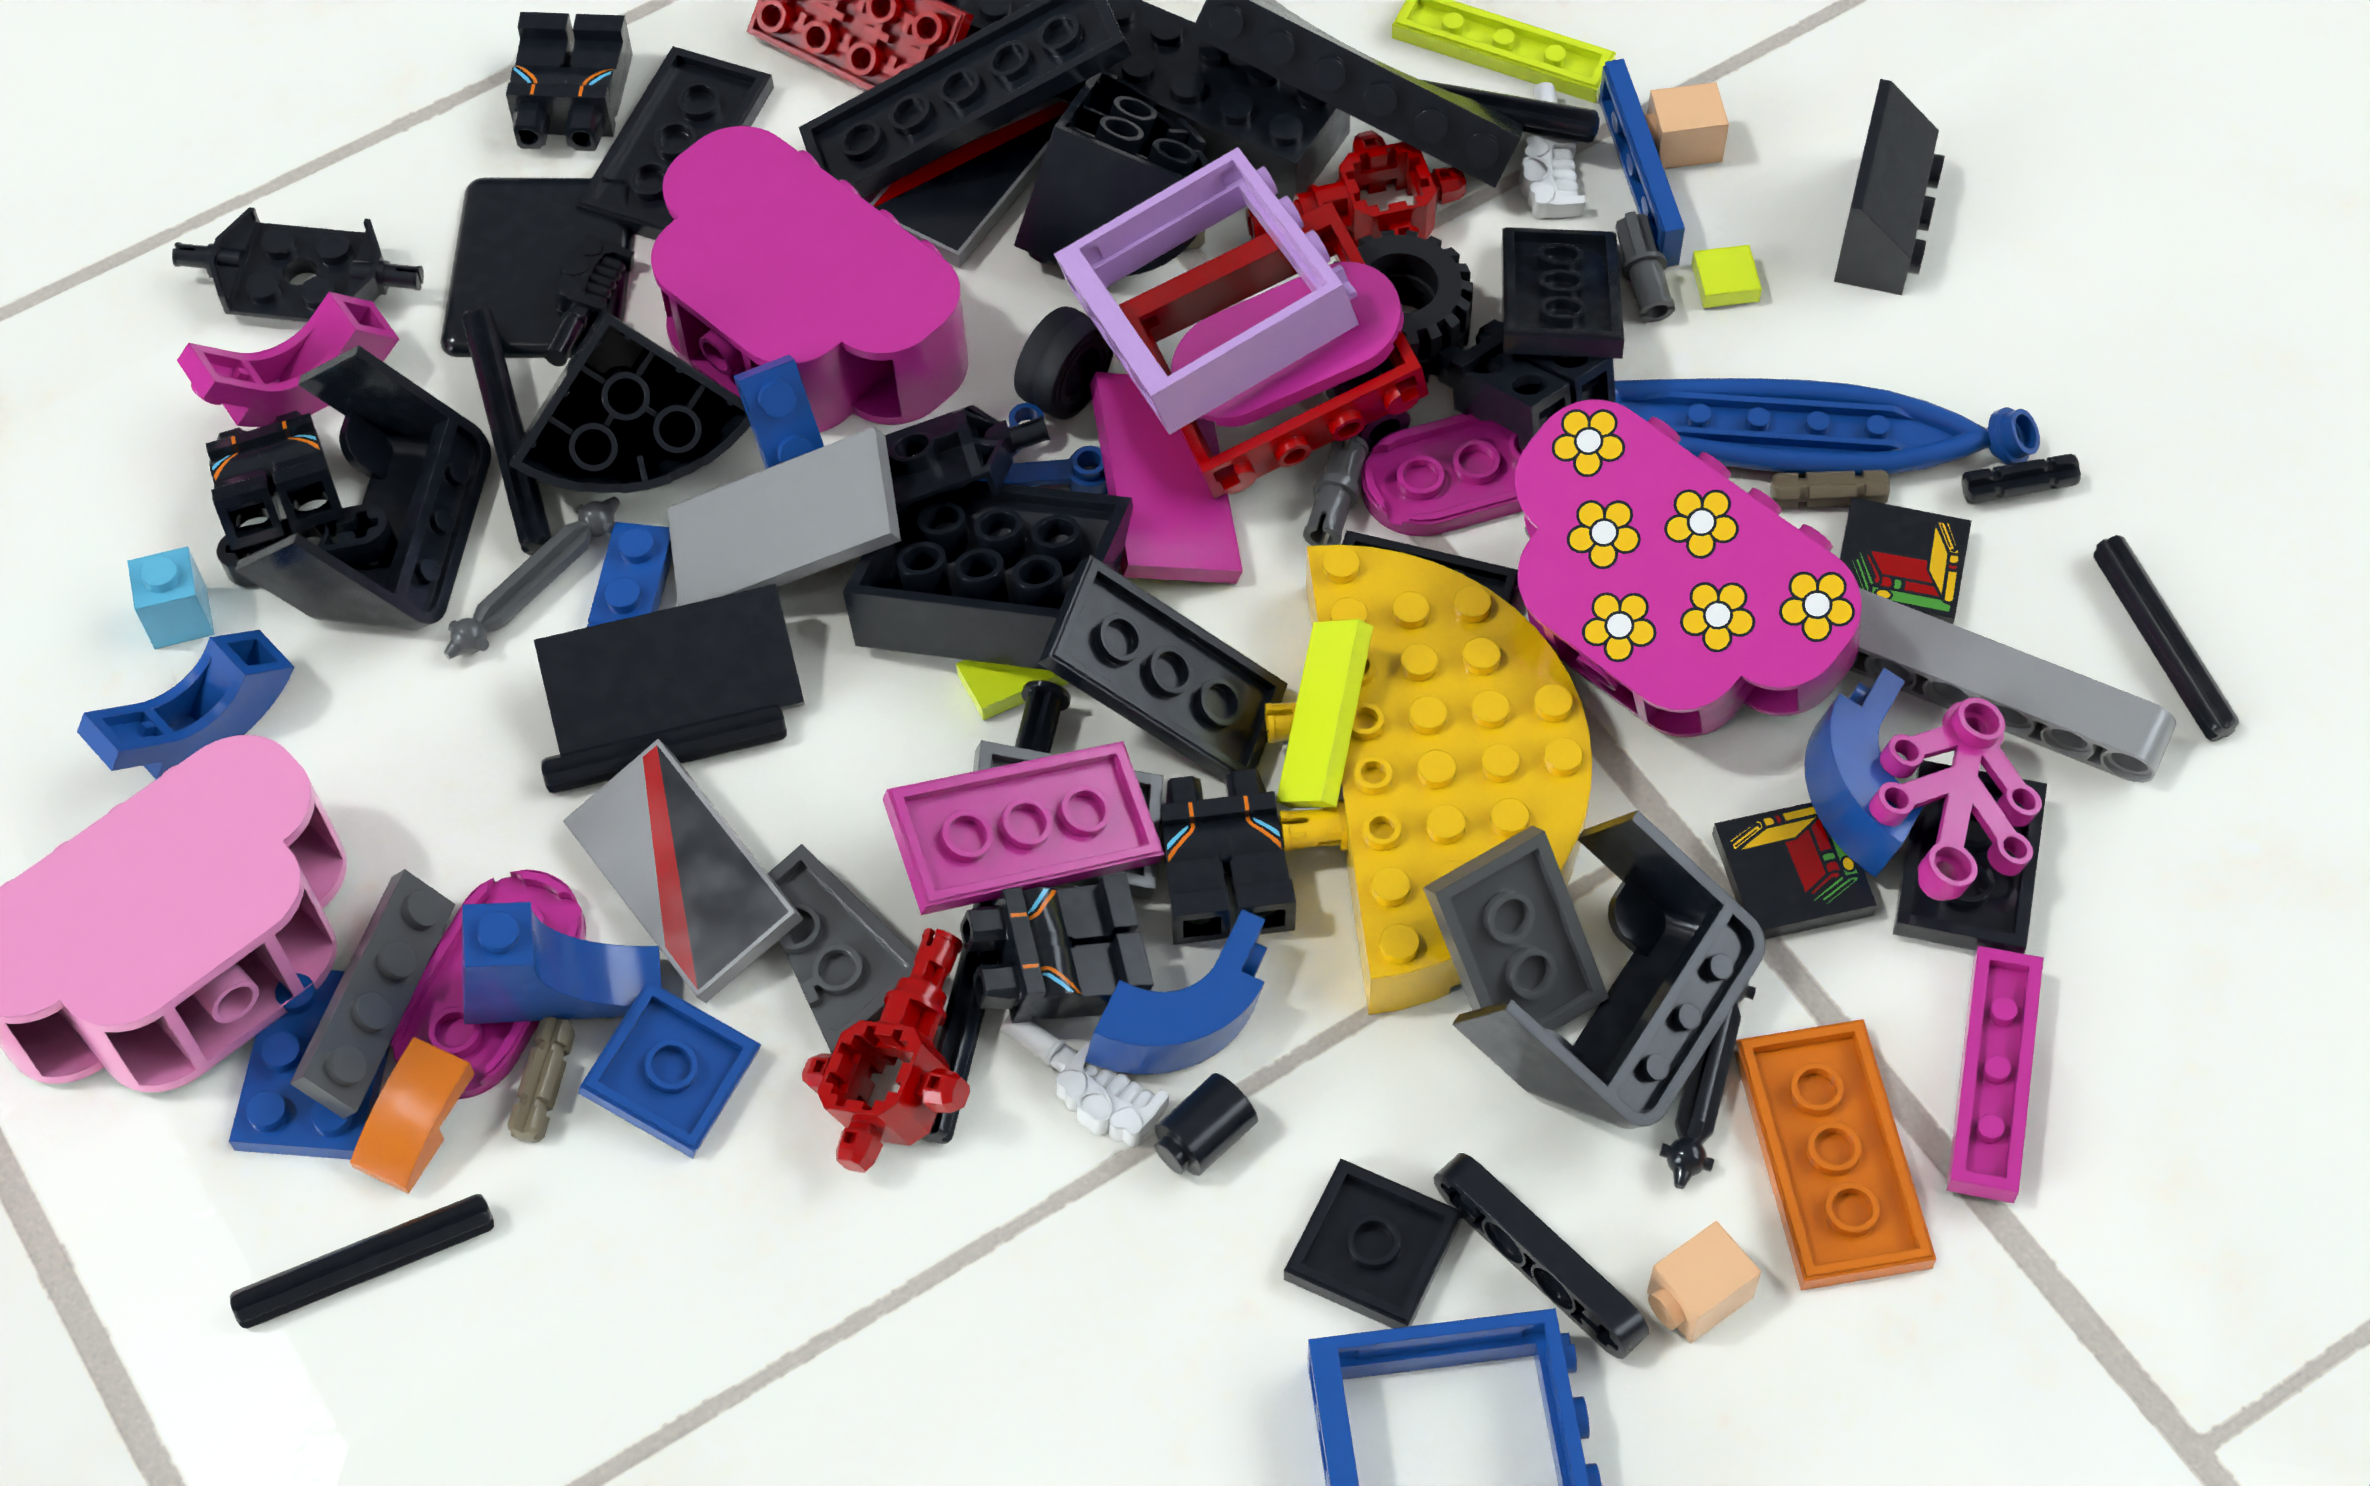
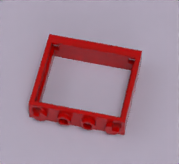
M1332 201L1300 216L1304 224L1301 230L1304 234L1314 230L1323 242L1329 257L1334 256L1337 262L1365 264ZM1264 233L1119 304V307L1165 374L1169 376L1171 371L1156 342L1298 273L1268 233ZM1399 331L1398 337L1393 343L1394 349L1388 356L1394 369L1213 456L1196 420L1179 429L1213 498L1216 499L1226 493L1233 494L1244 491L1257 478L1279 467L1295 466L1304 461L1312 451L1335 440H1348L1359 434L1365 425L1388 414L1395 415L1406 412L1419 399L1429 395L1422 367L1403 332L1401 331L1400 334Z

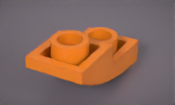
M413 1037L385 1083L365 1123L350 1160L352 1167L409 1194L444 1141V1137L439 1129L475 1075L470 1062Z

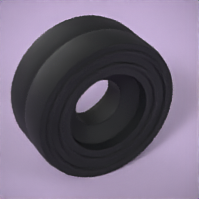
M1059 307L1045 316L1027 339L1015 369V391L1023 401L1036 405L1047 415L1060 420L1069 419L1078 414L1092 400L1090 382L1095 372L1108 373L1113 358V351L1086 314L1072 307Z

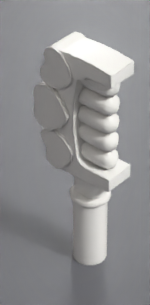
M1542 82L1533 88L1534 99L1557 103L1555 86L1552 83ZM1538 134L1539 136H1529L1526 140L1519 183L1521 185L1520 192L1523 196L1527 197V205L1532 208L1533 217L1543 219L1583 216L1586 203L1585 195H1579L1577 192L1579 186L1575 181L1577 175L1574 171L1575 164L1572 160L1575 156L1577 141Z
M1010 1013L1003 1021L1000 1029L1002 1033L1043 1060L1047 1067L1052 1066L1060 1072L1056 1077L1057 1097L1065 1101L1069 1110L1077 1111L1078 1122L1082 1126L1089 1128L1093 1134L1104 1135L1109 1132L1111 1139L1115 1141H1124L1131 1147L1138 1146L1169 1106V1094L1162 1089L1156 1095L1148 1090L1143 1091L1140 1083L1135 1081L1130 1083L1131 1079L1128 1075L1118 1074V1072L1085 1062L1091 1041L1076 1052L1066 1045L1065 1040L1057 1039L1032 1021L1012 1023Z

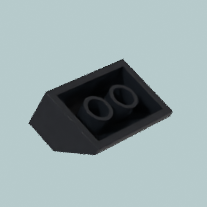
M1880 79L1834 282L1902 295L1907 273L1919 275L1926 241L1916 239L1917 230L1927 232L1929 230L1936 198L1925 196L1926 188H1938L1945 155L1934 153L1939 130L1890 80Z

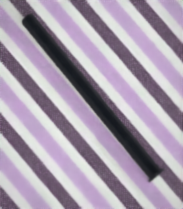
M1043 680L1030 681L1022 689L1021 695L1026 704L1015 747L1051 753L1060 713L1069 707L1071 696L1065 688L1053 682ZM998 899L975 903L972 909L995 905ZM963 945L946 1008L947 1017L944 1025L941 1027L936 1049L945 1057L951 1071L956 1072L967 1082L985 1009L977 1007L973 989V976L978 966L997 964L998 960L995 950L968 953ZM960 1110L952 1113H937L930 1133L923 1137L922 1140L939 1144L949 1143L953 1139Z

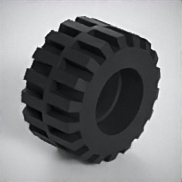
M1394 230L1381 231V237L1376 239L1369 234L1358 240L1357 249L1365 264L1379 270L1392 282L1402 305L1418 309L1413 312L1404 313L1402 332L1418 359L1425 381L1428 383L1429 375L1433 374L1438 377L1436 357L1439 352L1452 344L1463 350L1464 346L1468 345L1473 301V283L1470 282L1471 272L1466 263H1459L1460 254L1452 247L1442 249V240L1433 236L1425 240L1419 238V232L1406 230V235H1395ZM1387 357L1378 368L1383 374L1394 369V366L1389 357Z

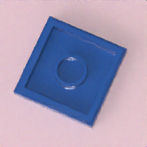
M647 980L581 1083L578 1094L693 1159L757 1056L761 1044Z

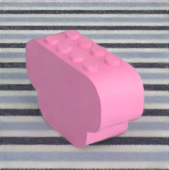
M237 735L214 741L178 765L169 768L154 782L125 802L113 807L98 821L69 841L60 844L52 853L0 887V1048L21 1073L39 1082L59 1084L81 1080L105 1067L115 1080L137 1091L162 1092L176 1089L203 1075L287 1013L283 1006L310 985L314 984L316 990L322 985L334 965L337 953L336 936L323 908L334 898L344 881L347 858L344 847L307 773L284 747L271 739L256 735ZM296 973L308 976L313 983L304 988ZM279 982L293 995L292 998L282 1005L278 1003L275 997V989Z

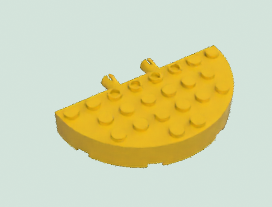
M1351 545L1307 546L1306 592L1311 626H1313V622L1360 619L1372 625L1373 631L1337 807L1279 811L1284 852L1295 849L1340 845V850L1345 851L1368 1015L1403 1010L1450 994L1451 987L1461 984L1423 887L1532 825L1545 831L1567 887L1581 847L1578 837L1585 828L1591 792L1592 751L1589 728L1580 697L1569 673L1555 650L1536 627L1517 609L1487 587L1455 570L1403 552ZM1297 702L1265 703L1268 743L1289 741Z

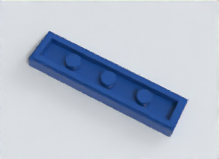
M1625 60L1606 61L1602 69L1599 103L1639 214H1645L1648 217L1657 249L1665 255L1667 267L1679 265L1685 227Z

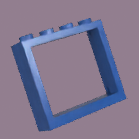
M1556 1308L1308 1339L1307 1367L1325 1485L1359 1486L1343 1380L1534 1356L1558 1486H1602L1597 1464L1585 1463L1581 1439H1588L1590 1437L1588 1411L1583 1396H1572L1568 1374L1576 1373L1577 1371L1575 1344H1571L1569 1332L1560 1333Z

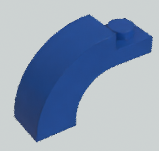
M260 629L209 637L206 648L197 664L174 687L145 702L84 712L77 733L111 771L144 766L155 779H158L169 768L178 765L204 746L226 737L245 735L274 704L289 681L295 667Z
M1886 668L1882 669L1869 688L1859 682L1848 698L1839 693L1814 727L1808 740L1804 761L1807 790L1821 823L1848 857L1875 878L1902 846L1923 806L1914 808L1906 819L1895 827L1886 826L1878 822L1869 809L1870 800L1884 783H1899L1894 776L1884 770L1880 763L1881 752L1878 737L1881 723L1905 680ZM1886 800L1889 805H1891L1894 808H1897V806L1894 803H1892L1889 800Z
M1242 909L1214 967L1204 978L1189 987L1176 991L1156 992L1141 989L1119 980L1093 1032L1085 1062L1120 1073L1153 1075L1186 1069L1209 1059L1224 1049L1238 1036L1254 1012L1265 983L1255 978L1268 949L1257 943L1266 919Z

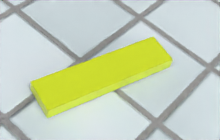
M1406 0L1392 24L1393 39L1536 85L1542 82H1549L1555 86V91L1596 103L1599 97L1602 69L1605 66V62L1616 60L1615 51L1454 0Z

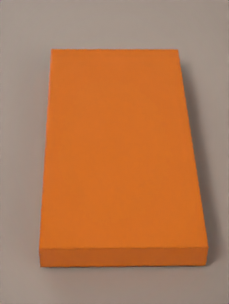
M1864 1019L1736 1040L1734 1047L1735 1058L1801 1291L1933 1269L1936 1262L1935 1252Z

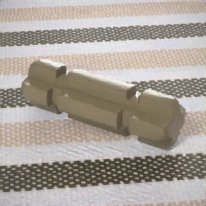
M1863 470L1862 476H1855V471L1805 472V478H1798V473H1777L1773 475L1770 485L1771 498L1780 508H1798V502H1805L1806 508L1850 506L1852 497L1885 504L1890 494L1888 473L1884 470Z
M548 1016L543 1018L538 1024L533 1040L538 1044L537 1047L530 1050L516 1097L520 1098V1102L513 1105L507 1124L511 1136L518 1140L536 1143L545 1137L550 1117L546 1116L547 1111H551L554 1107L567 1064L563 1058L570 1054L575 1038L572 1023L565 1019H556Z

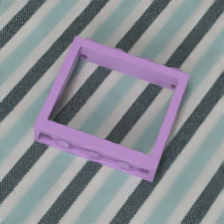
M1238 147L1054 253L1072 293L1169 435L1359 325L1350 300L1357 297V292L1348 281L1344 268L1341 265H1337L1331 269L1328 265V262H1330L1329 254L1317 233L1311 230L1304 234L1301 230L1304 227L1303 221L1290 198L1284 196L1278 200L1275 196L1278 194L1277 187L1265 166L1255 170ZM1247 206L1312 292L1167 376L1106 287Z

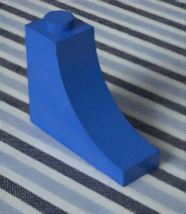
M531 902L462 904L461 964L464 1024L541 1021L548 1016L565 1020L624 1017L647 980L662 987L659 946L605 944L565 935L542 923L535 916Z

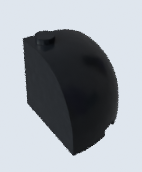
M1102 71L1085 82L1053 128L1014 246L1027 251L1030 257L1040 263L1047 265L1058 264L1054 253L1215 161L1207 160L1203 154L1206 141L1184 118H1177L1174 124L1155 110L1158 102L1156 97L1110 72ZM1196 236L1127 276L1142 274L1165 265L1183 252Z
M602 309L524 433L509 461V466L542 482L573 491L630 493L649 490L670 484L672 481L713 462L748 430L750 423L739 396Z

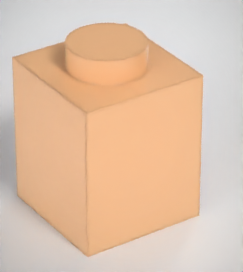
M1717 82L1650 90L1648 111L1644 116L1664 169L1723 161L1729 123Z
M1716 1220L1653 1266L1647 1289L1649 1294L1648 1301L1660 1322L1670 1330L1678 1328L1691 1344L1753 1299L1761 1270Z

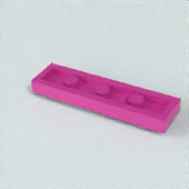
M1983 946L1977 947L1973 959L1946 1191L2013 1204L2018 1196L2044 957Z

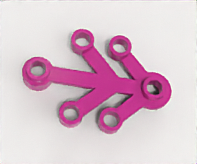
M1968 698L1953 704L1944 714L1941 727L1914 736L1905 734L1893 736L1880 753V763L1890 775L1897 778H1908L1913 775L1925 758L1954 751L1952 766L1903 784L1896 782L1884 783L1869 803L1870 812L1878 822L1886 826L1895 827L1900 825L1914 808L1945 798L1936 844L1929 850L1918 866V882L1921 890L1928 897L1937 901L1959 898L1976 879L1978 872L1976 861L1964 848L1971 812L1993 843L1988 849L1987 857L1989 863L1996 871L2003 875L2015 876L2023 870L2033 857V848L2030 842L2023 835L2017 833L2013 826H2027L2041 810L2042 801L2039 794L2032 787L2025 784L2000 748L2004 740L2005 720L2002 713L1991 702L1981 698ZM1897 752L1904 755L1907 758V760L1901 758L1897 754ZM1980 763L2003 793L1997 803L1978 776ZM1886 800H1889L1892 803H1894L1897 806V808H1894L1891 805H1889ZM2014 801L2021 804L2024 807V809L2019 807ZM2005 849L2012 852L2016 858L2010 856Z

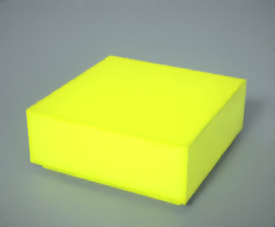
M1750 245L1693 251L1691 265L1703 308L1760 301L1762 287Z

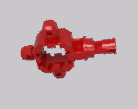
M1370 130L1354 136L1352 152L1348 153L1340 164L1339 178L1336 180V183L1322 186L1311 184L1306 192L1294 194L1292 203L1301 216L1332 201L1357 248L1360 238L1369 234L1374 239L1380 238L1381 231L1394 230L1395 235H1406V230L1419 232V238L1426 240L1435 227L1436 202L1443 205L1462 198L1466 194V179L1462 171L1451 166L1434 168L1432 173H1430L1421 150L1405 142L1386 145L1382 136ZM1394 184L1396 191L1405 189L1407 196L1413 195L1414 205L1407 206L1405 200L1388 204L1387 210L1380 212L1377 204L1368 206L1366 199H1360V191L1367 189L1368 194L1386 191V185ZM1247 208L1245 212L1246 223L1252 240L1267 232L1249 208Z
M932 928L924 930L922 941L913 961L914 967L910 977L900 978L895 990L886 992L884 997L885 1008L879 1021L859 1020L841 1032L833 1054L821 1053L807 1059L802 1071V1080L819 1095L824 1109L845 1127L841 1132L836 1148V1161L847 1170L865 1173L875 1163L884 1145L881 1142L911 1146L930 1133L937 1113H952L965 1107L970 1094V1085L956 1072L951 1071L945 1057L934 1047L933 1043L938 1027L944 1025L947 1017L943 1009L947 996L941 989L946 977L950 976L956 958L963 947L962 941L949 932L941 929L934 931ZM899 1058L903 1063L895 1080L900 1086L898 1093L888 1092L884 1101L875 1100L871 1108L867 1103L875 1087V1083L871 1080L872 1074H883L885 1066H895Z

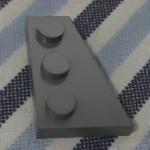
M800 844L768 874L804 918L779 941L831 1054H833L841 1032L859 1020L873 1022L880 1020L885 1008L884 997L886 992L895 990L900 978L910 977L916 954L803 844Z

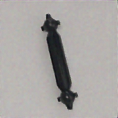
M1749 983L1742 991L1684 1084L1675 1119V1128L1679 1139L1675 1140L1671 1145L1665 1143L1661 1145L1659 1156L1667 1158L1668 1166L1673 1171L1674 1186L1678 1189H1684L1690 1179L1702 1170L1709 1172L1712 1170L1714 1159L1707 1157L1703 1144L1714 1132L1741 1022L1738 1003L1744 998L1753 1000L1756 992V987L1749 986Z

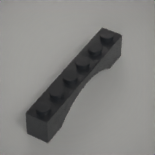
M1206 0L1190 35L1494 188L1522 137L1523 124L1473 99L1431 85L1386 65L1320 30L1275 0Z

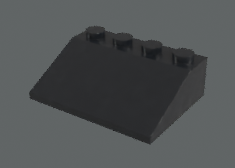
M975 481L958 491L943 492L914 502L907 508L897 511L901 541L862 555L843 590L855 646L1048 670L1038 662L1079 562L1091 555L1117 573L1119 572L1133 510L1132 498L1004 483L999 494L992 496L987 482Z

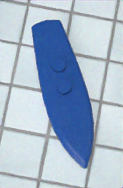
M1768 378L1615 381L1616 403L1630 409L1647 422L1651 417L1662 420L1681 437V441L1678 444L1696 457L1701 452H1705L1716 458L1724 466L1805 475V472L1855 471V476H1862L1863 470H1884L1889 475L1927 469L1956 461L1986 449L1991 445L1987 428L1956 412L1915 397L1861 385Z

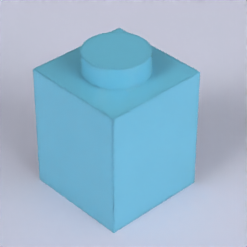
M188 546L127 560L134 609L154 649L215 635L207 586Z

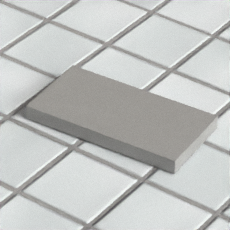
M876 427L667 507L678 606L773 584L779 587L901 541L886 437Z

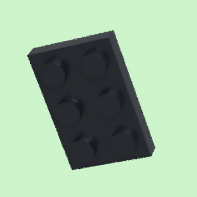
M1923 760L1917 769L1916 779L1950 768L1952 765ZM1979 771V778L1997 803L2003 793L1987 772ZM2022 779L2026 785L2032 787L2039 794L2042 807L2027 826H2013L2016 832L2023 835L2033 848L2032 859L2015 876L2003 875L1991 866L1987 852L1993 843L1971 812L1964 848L1974 857L1978 872L1976 879L1959 898L1952 900H1934L1928 897L1919 886L1918 866L1929 850L1936 844L1945 798L1924 805L1907 835L1892 934L1975 951L1978 946L2024 954L2027 948L2047 783ZM2014 801L2019 807L2024 809V807L2021 804ZM2005 849L2010 856L2016 858L2012 852Z

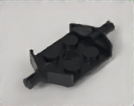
M249 207L215 238L214 244L210 243L208 246L176 242L175 248L172 250V261L175 267L183 266L207 270L209 278L214 280L225 314L308 322L328 292L374 302L380 295H386L389 287L420 291L422 288L421 284L424 282L422 266L390 264L389 261L383 259L371 219L366 218L363 222L366 231L354 232L261 223L255 208ZM302 273L316 274L315 277L306 280L303 285L290 284L294 277Z
M970 405L885 435L896 511L903 510L914 502L943 492L958 491L969 483L983 478L986 479L992 496L998 495L1012 466V455L1017 454V450L1051 440L1043 416L1008 428L1006 420L998 421L976 406Z

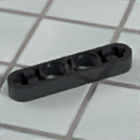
M1458 1153L1433 1177L1434 1184L1449 1206L1463 1211L1462 1218L1606 1352L1616 1358L1624 1359L1650 1334L1649 1327L1639 1310L1474 1158L1465 1153Z

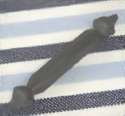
M614 496L602 502L591 501L585 505L580 504L576 508L578 521L561 528L477 605L473 618H463L459 621L454 620L450 622L448 630L450 631L451 640L444 651V655L448 659H452L463 653L473 654L480 650L486 651L489 647L487 633L501 629L589 548L593 536L599 537L607 533L612 534L613 526L616 524L614 523V514L620 504L619 499Z

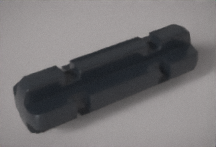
M2064 454L2048 457L2046 461L2043 458L1993 467L1992 471L1990 468L1965 472L1962 475L1961 484L1966 502L1972 504L1995 500L1996 496L2000 499L2046 491L2050 487L2056 489L2074 486L2080 482L2081 472L2076 455Z

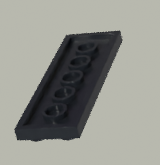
M1035 0L798 128L806 151L815 158L820 167L838 181L841 179L848 181L858 191L861 198H865L1096 74L1111 68L1113 65L1132 56V53L1108 0Z

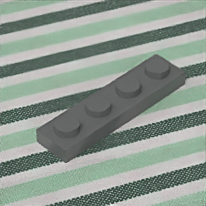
M406 869L391 877L290 1082L292 1086L343 1119L358 1111L456 905Z

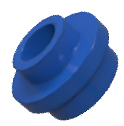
M2004 407L1991 414L1987 427L1991 442L1988 448L1996 458H1999L2004 464L2008 465L2025 462L2029 459L2030 455L2038 451L2040 434L2034 418L2028 411Z

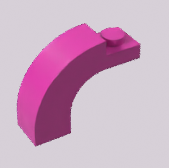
M328 292L306 325L290 339L275 347L253 353H238L188 343L178 357L177 362L191 381V388L198 397L213 405L223 404L237 426L263 427L273 424L279 415L296 410L302 415L308 413L312 415L329 406L298 385L300 377L304 373L358 345L381 361H384L399 341V338L372 301Z

